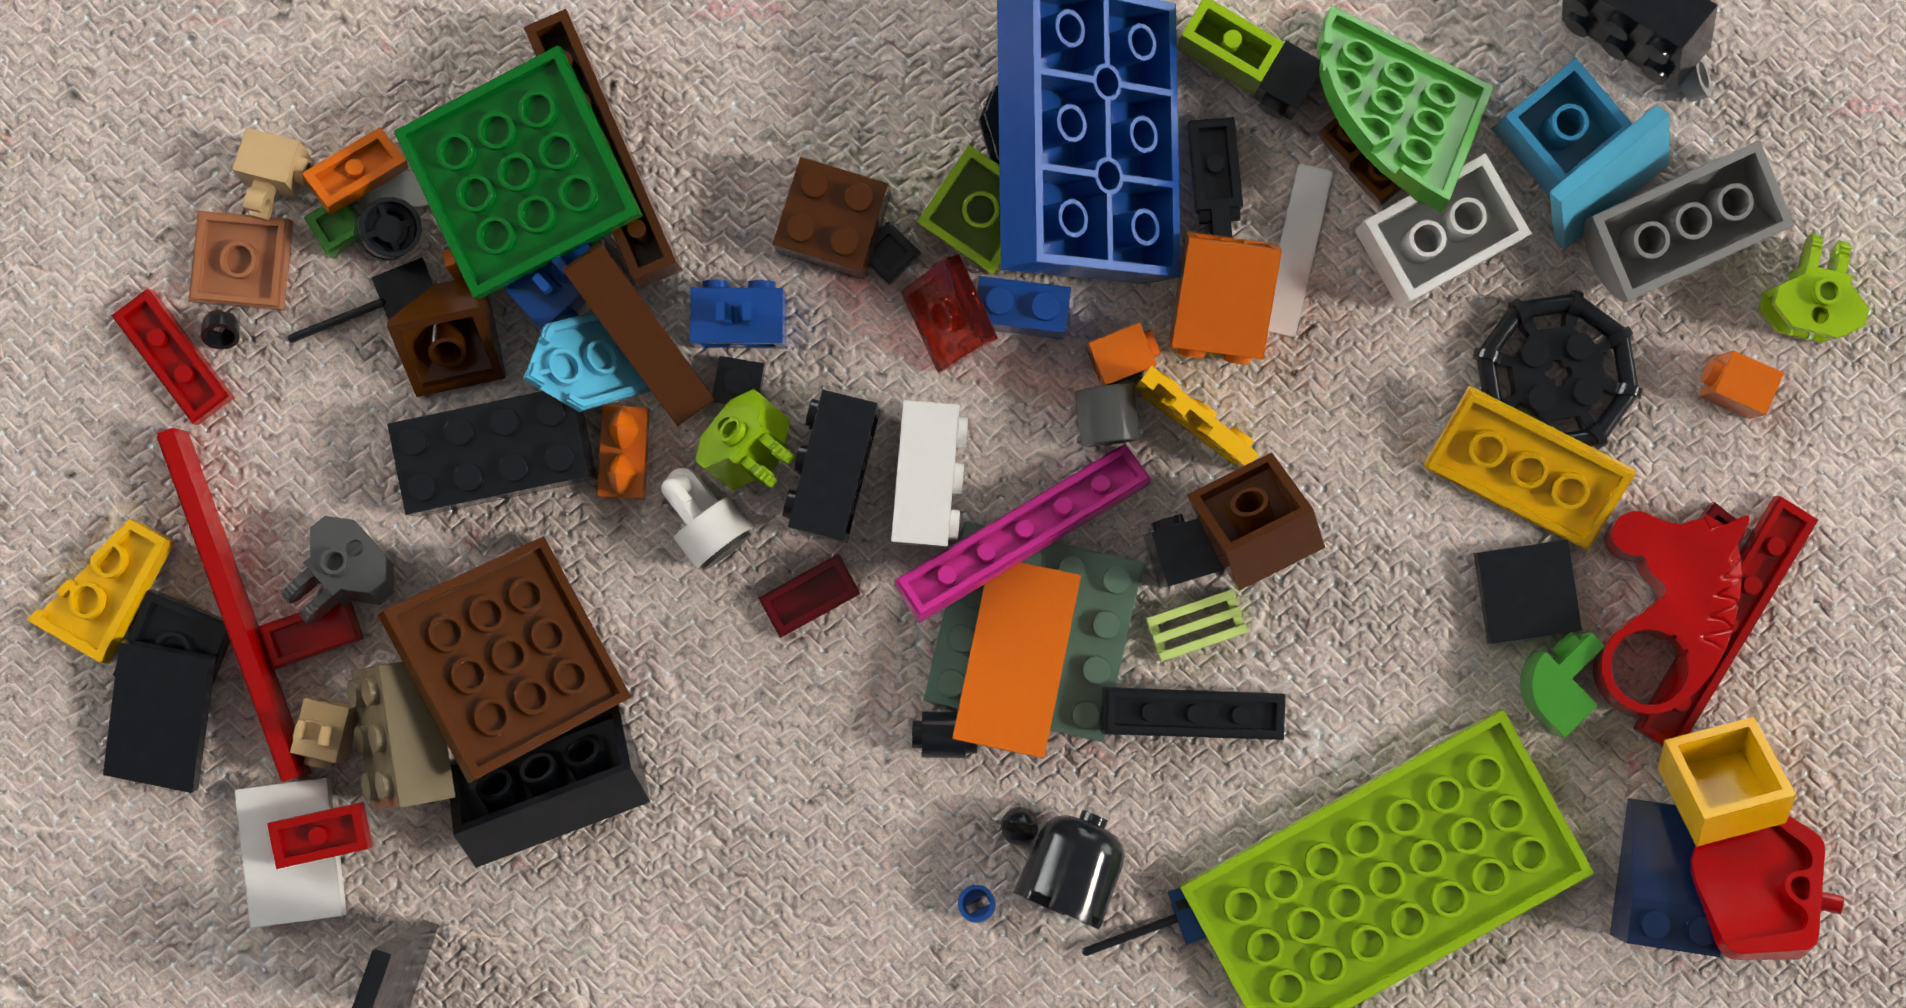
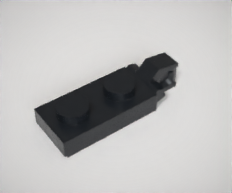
M1226 117L1188 121L1187 131L1195 213L1198 214L1199 224H1209L1211 235L1232 237L1231 222L1241 220L1240 210L1243 207L1235 118Z

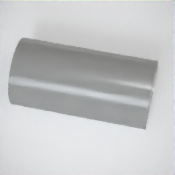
M1759 140L1586 218L1583 224V236L1590 261L1603 285L1616 299L1628 302L1791 228L1795 224Z

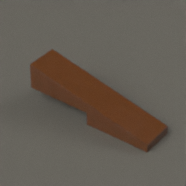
M601 241L562 268L677 427L715 400L705 383L662 327L654 313Z

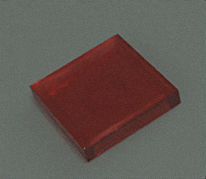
M960 254L947 257L901 290L904 301L938 373L951 369L998 339Z

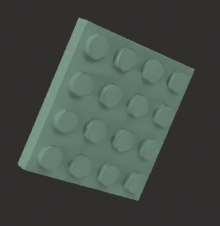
M965 521L961 540L985 526ZM1054 542L1022 561V563L1081 575L1050 730L1103 742L1105 734L1101 733L1102 688L1116 687L1144 563ZM984 585L945 608L924 701L959 708Z

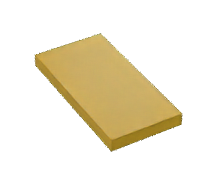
M1470 385L1424 461V468L1586 550H1589L1636 475L1634 468Z

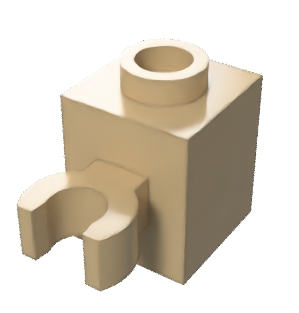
M246 128L232 170L245 186L250 187L245 194L242 206L244 209L250 210V217L268 221L273 211L275 193L298 199L302 185L306 186L302 173L313 167L311 156L300 141Z
M319 696L304 698L299 719L296 721L290 753L305 756L303 763L306 765L324 769H331L333 763L336 764L349 760L354 740V730L358 724L356 708H352L349 703Z

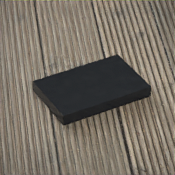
M131 639L119 642L103 769L104 776L189 793L199 789L216 656Z

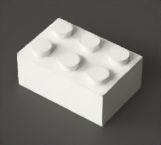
M1486 153L1463 165L1450 201L1442 213L1426 204L1415 201L1409 195L1364 220L1354 230L1399 309L1532 234Z
M903 400L891 542L893 544L948 549L949 539L958 540L960 510H951L953 493L962 494L964 464L955 463L956 448H966L968 417L959 416L960 405Z

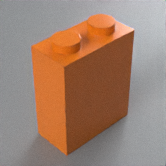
M1186 231L1181 261V277L1178 279L1169 335L1171 347L1179 348L1178 354L1192 358H1205L1206 352L1224 354L1223 360L1236 364H1250L1251 358L1263 360L1282 249L1277 243Z

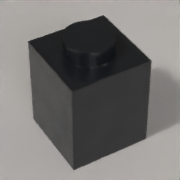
M1286 40L1252 98L1260 102L1258 106L1266 114L1277 119H1282L1284 116L1292 120L1319 76L1320 59Z

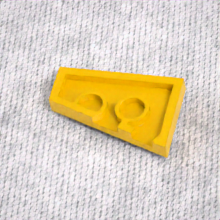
M1153 366L1146 371L1134 387V391L1236 468L1239 469L1253 462L1259 453L1251 448L1254 441L1248 435L1234 426L1228 429L1215 418L1217 414L1213 409L1196 398L1193 400L1180 389V386L1173 379Z
M129 519L90 557V564L73 580L67 579L56 590L58 595L44 609H37L26 620L99 663L109 664L119 647V642L124 638L143 603L147 591L150 590L175 541L140 521Z

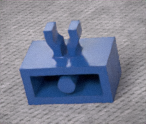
M587 244L562 258L558 256L551 260L552 263L509 284L504 290L541 330L548 323L579 316L576 312L586 301L562 268L592 247Z
M725 280L702 281V288L690 287V343L695 348L786 349V293L784 289L776 288V282L770 280L748 281V288H730V282Z

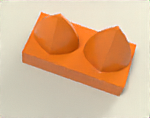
M602 405L597 497L646 498L650 408Z

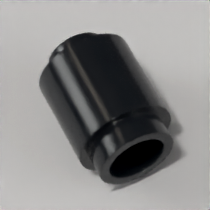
M922 711L921 721H912V748H921V758H965L966 754H977L978 745L952 740L957 712Z

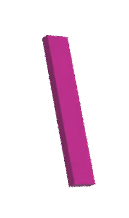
M1125 443L895 579L894 586L917 621L921 623L1150 485L1152 479Z

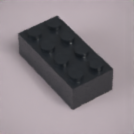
M544 391L387 424L405 515L422 517L597 480L584 411L578 412Z

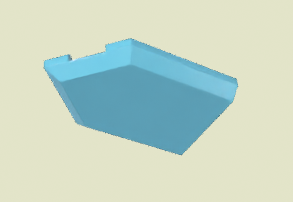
M594 312L548 323L543 326L523 378L526 382L578 412L651 392Z

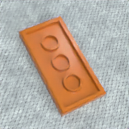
M1021 562L984 584L952 740L1042 759L1045 758L1081 575Z

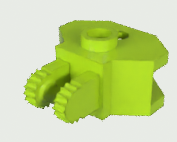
M1811 233L1808 235L1803 243L1798 268L1790 271L1787 281L1761 293L1758 311L1775 333L1821 344L1866 326L1869 306L1851 285L1853 275L1846 274L1852 249L1849 242L1838 240L1833 245L1827 269L1818 267L1822 253L1823 238L1821 235Z
M752 389L729 400L700 437L695 461L732 491L755 480L760 484L764 482L772 488L778 480L771 471L776 468L779 461L791 465L796 459L788 451L789 447L785 444L791 419L764 396Z

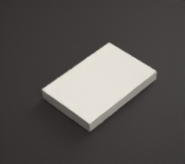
M331 777L236 789L235 799L250 928L346 915L340 855L276 869L267 823L334 808Z

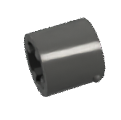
M1134 384L1105 385L1075 391L1080 436L1076 440L1081 444V447L1106 446L1140 440V435L1144 433V430L1139 427Z

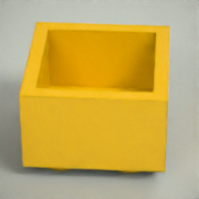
M1755 717L1664 740L1657 769L1696 847L1787 822L1796 793Z

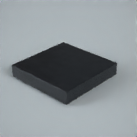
M1568 540L1473 553L1488 644L1582 631Z
M156 590L147 591L128 637L131 640L216 656L213 683L230 645V639L221 617Z

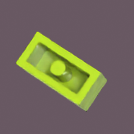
M1202 0L1181 34L1177 50L1254 95L1284 42L1213 0Z

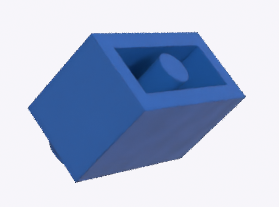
M979 276L973 329L1063 340L1066 334L1071 287Z

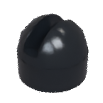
M216 309L204 316L201 324V339L204 344L214 349L223 350L232 348L239 342L240 325L233 313ZM220 327L219 332L215 331L214 328Z
M1012 808L1002 818V834L1011 844H1028L1037 834V819L1026 808ZM1009 822L1032 825L1031 832L1025 833L1008 830Z

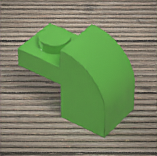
M1571 632L1553 647L1552 651L1556 654L1553 658L1546 651H1533L1523 665L1520 676V690L1523 701L1532 715L1554 736L1566 738L1598 706L1572 679L1605 647L1593 633L1578 632L1575 635Z

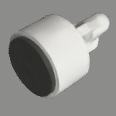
M687 467L675 469L662 483V494L686 523V526L673 539L697 570L702 568L705 571L741 546L752 535L750 533L753 529L732 500L726 497L718 501L693 469Z

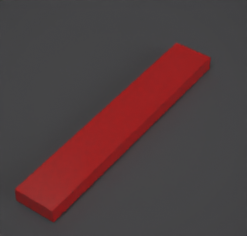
M1773 496L1740 551L1742 583L1738 610L1729 643L1715 671L1695 694L1678 707L1664 713L1639 717L1633 727L1634 730L1662 747L1664 740L1691 732L1817 524V518L1783 497ZM1675 659L1648 702V705L1660 703L1672 692L1678 673Z

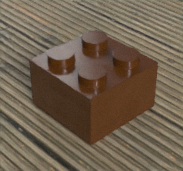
M800 157L772 245L780 255L865 280L869 260L874 251L873 247L891 197L889 184Z

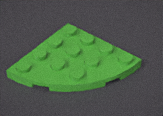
M1331 5L1319 32L1317 58L1320 59V81L1327 101L1339 125L1362 154L1380 172L1409 193L1415 201L1426 204L1442 213L1450 201L1494 86Z

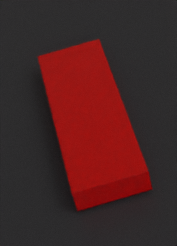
M147 288L111 315L192 424H201L234 399V396L154 290Z

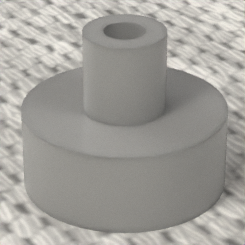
M1704 58L1700 60L1677 90L1665 83L1669 95L1683 91L1689 102L1711 97V77Z

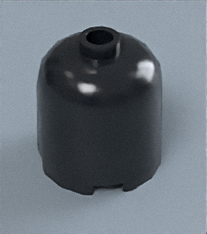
M1082 810L1079 818L1069 815L1056 816L1046 822L1042 828L1013 893L1100 930L1123 867L1125 858L1123 845L1117 836L1105 829L1108 820L1098 815Z

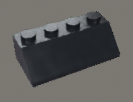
M620 704L468 784L458 763L451 765L455 798L449 799L453 835L476 868L650 802L644 768Z

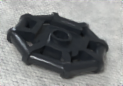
M1572 290L1570 294L1521 301L1519 298L1512 300L1508 303L1509 309L1481 347L1474 349L1473 359L1477 360L1482 392L1511 407H1515L1518 404L1522 408H1527L1534 413L1533 416L1539 421L1551 427L1552 421L1575 418L1580 430L1565 432V434L1598 450L1608 444L1607 438L1633 402L1636 399H1641L1643 389L1638 387L1630 338L1634 334L1629 326H1622L1584 298V293L1581 291ZM1562 313L1560 327L1537 330L1533 321L1534 317ZM1580 317L1606 336V338L1601 339L1595 344L1589 335L1578 332L1574 329L1578 318ZM1518 328L1525 336L1521 346L1512 356L1500 352ZM1612 348L1618 381H1608L1605 376L1602 352ZM1552 362H1558L1560 367L1565 368L1567 371V377L1563 379V386L1561 387L1556 386L1555 380L1547 379L1545 376V371L1552 369ZM1497 367L1507 368L1511 396L1504 399L1501 396ZM1601 393L1615 396L1599 419L1595 421L1588 410L1600 399Z

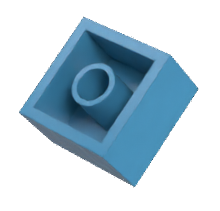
M1574 58L1491 129L1550 197V191L1630 127L1632 123L1578 59Z

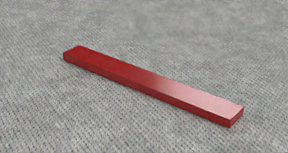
M170 428L157 433V440L280 780L287 782L311 774L310 766L303 763L305 756L290 753L295 725L276 672L272 669L258 622L189 432Z

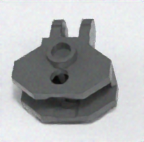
M324 516L310 528V557L303 562L307 568L285 587L281 595L288 604L295 603L319 583H322L326 589L308 603L300 614V617L306 624H313L338 603L343 607L351 601L381 605L394 594V564L355 520Z

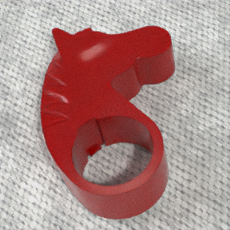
M1632 511L1620 516L1609 525L1604 536L1607 550L1620 560L1635 562L1640 576L1656 593L1655 600L1602 641L1605 647L1594 657L1593 677L1596 687L1604 700L1613 708L1622 713L1640 717L1670 711L1695 694L1713 674L1727 648L1735 624L1742 583L1741 557L1737 544L1749 525V516H1742L1724 525L1711 516L1704 514L1696 520L1677 524L1641 511ZM1645 634L1659 640L1665 639L1677 652L1678 657L1675 659L1678 670L1676 684L1668 697L1658 704H1642L1628 698L1614 681L1611 669L1612 656L1618 644L1628 635Z

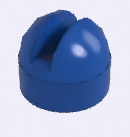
M968 886L961 892L958 898V909L961 915L970 922H985L995 912V897L985 886ZM987 896L990 904L969 914L966 906L976 903Z

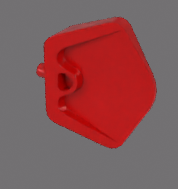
M1791 816L1788 817L1787 822L1784 824L1697 847L1695 845L1690 860L1693 882L1716 945L1720 952L1729 959H1801L1818 942L1821 911L1835 914L1842 913L1844 896L1822 892L1825 844L1822 838Z

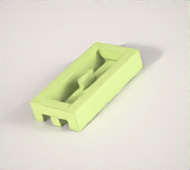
M1229 589L1145 618L1160 662L1248 633L1240 606H1238L1234 589ZM1224 601L1227 603L1228 610L1160 633L1158 627L1160 623ZM1232 618L1234 627L1169 649L1165 647L1164 641Z

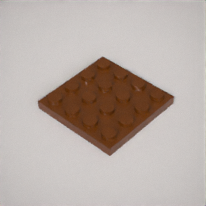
M544 536L393 605L378 615L468 784L631 698Z

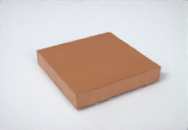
M198 211L188 301L200 304L284 311L293 221L289 218L270 217L266 221L250 217V215Z

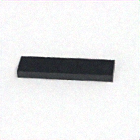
M1103 687L1101 733L1114 735L1284 740L1286 694Z

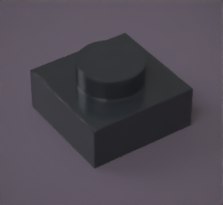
M719 356L712 395L715 399L713 402L727 404L729 400L752 389L761 394L766 368L765 363Z

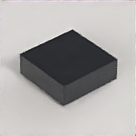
M888 221L878 232L873 247L874 251L871 254L868 265L890 286L921 255V252Z

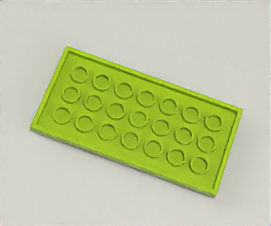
M1499 709L1178 886L1245 1008H1352L1595 873L1505 710Z

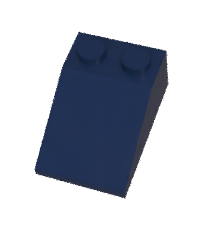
M1628 798L1610 935L1628 944L1720 957L1721 952L1716 945L1691 874L1690 860L1695 843L1676 805Z

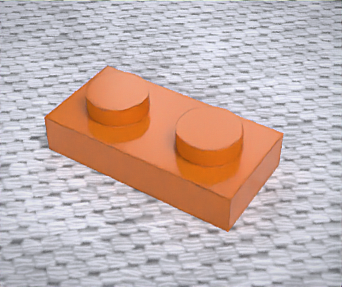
M381 127L304 171L302 177L305 184L331 216L408 170L407 160Z

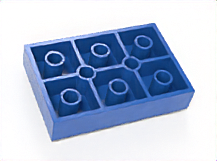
M997 0L1001 270L1148 284L1180 278L1176 3L1163 0Z

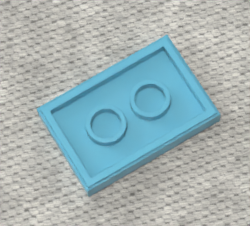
M1658 105L1650 109L1550 191L1554 240L1561 247L1567 249L1583 236V224L1586 218L1627 200L1669 166V114Z

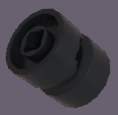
M395 197L379 198L370 203L358 216L354 227L355 240L361 251L371 259L382 262L395 261L412 251L419 242L422 232L421 219L415 208L405 200Z

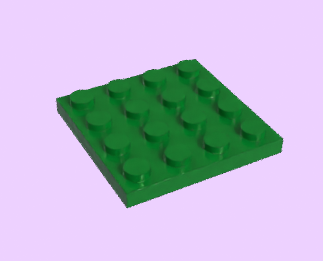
M559 46L534 57L394 130L472 297L475 299H482L552 263L551 260L558 256L562 258L643 216L567 56Z

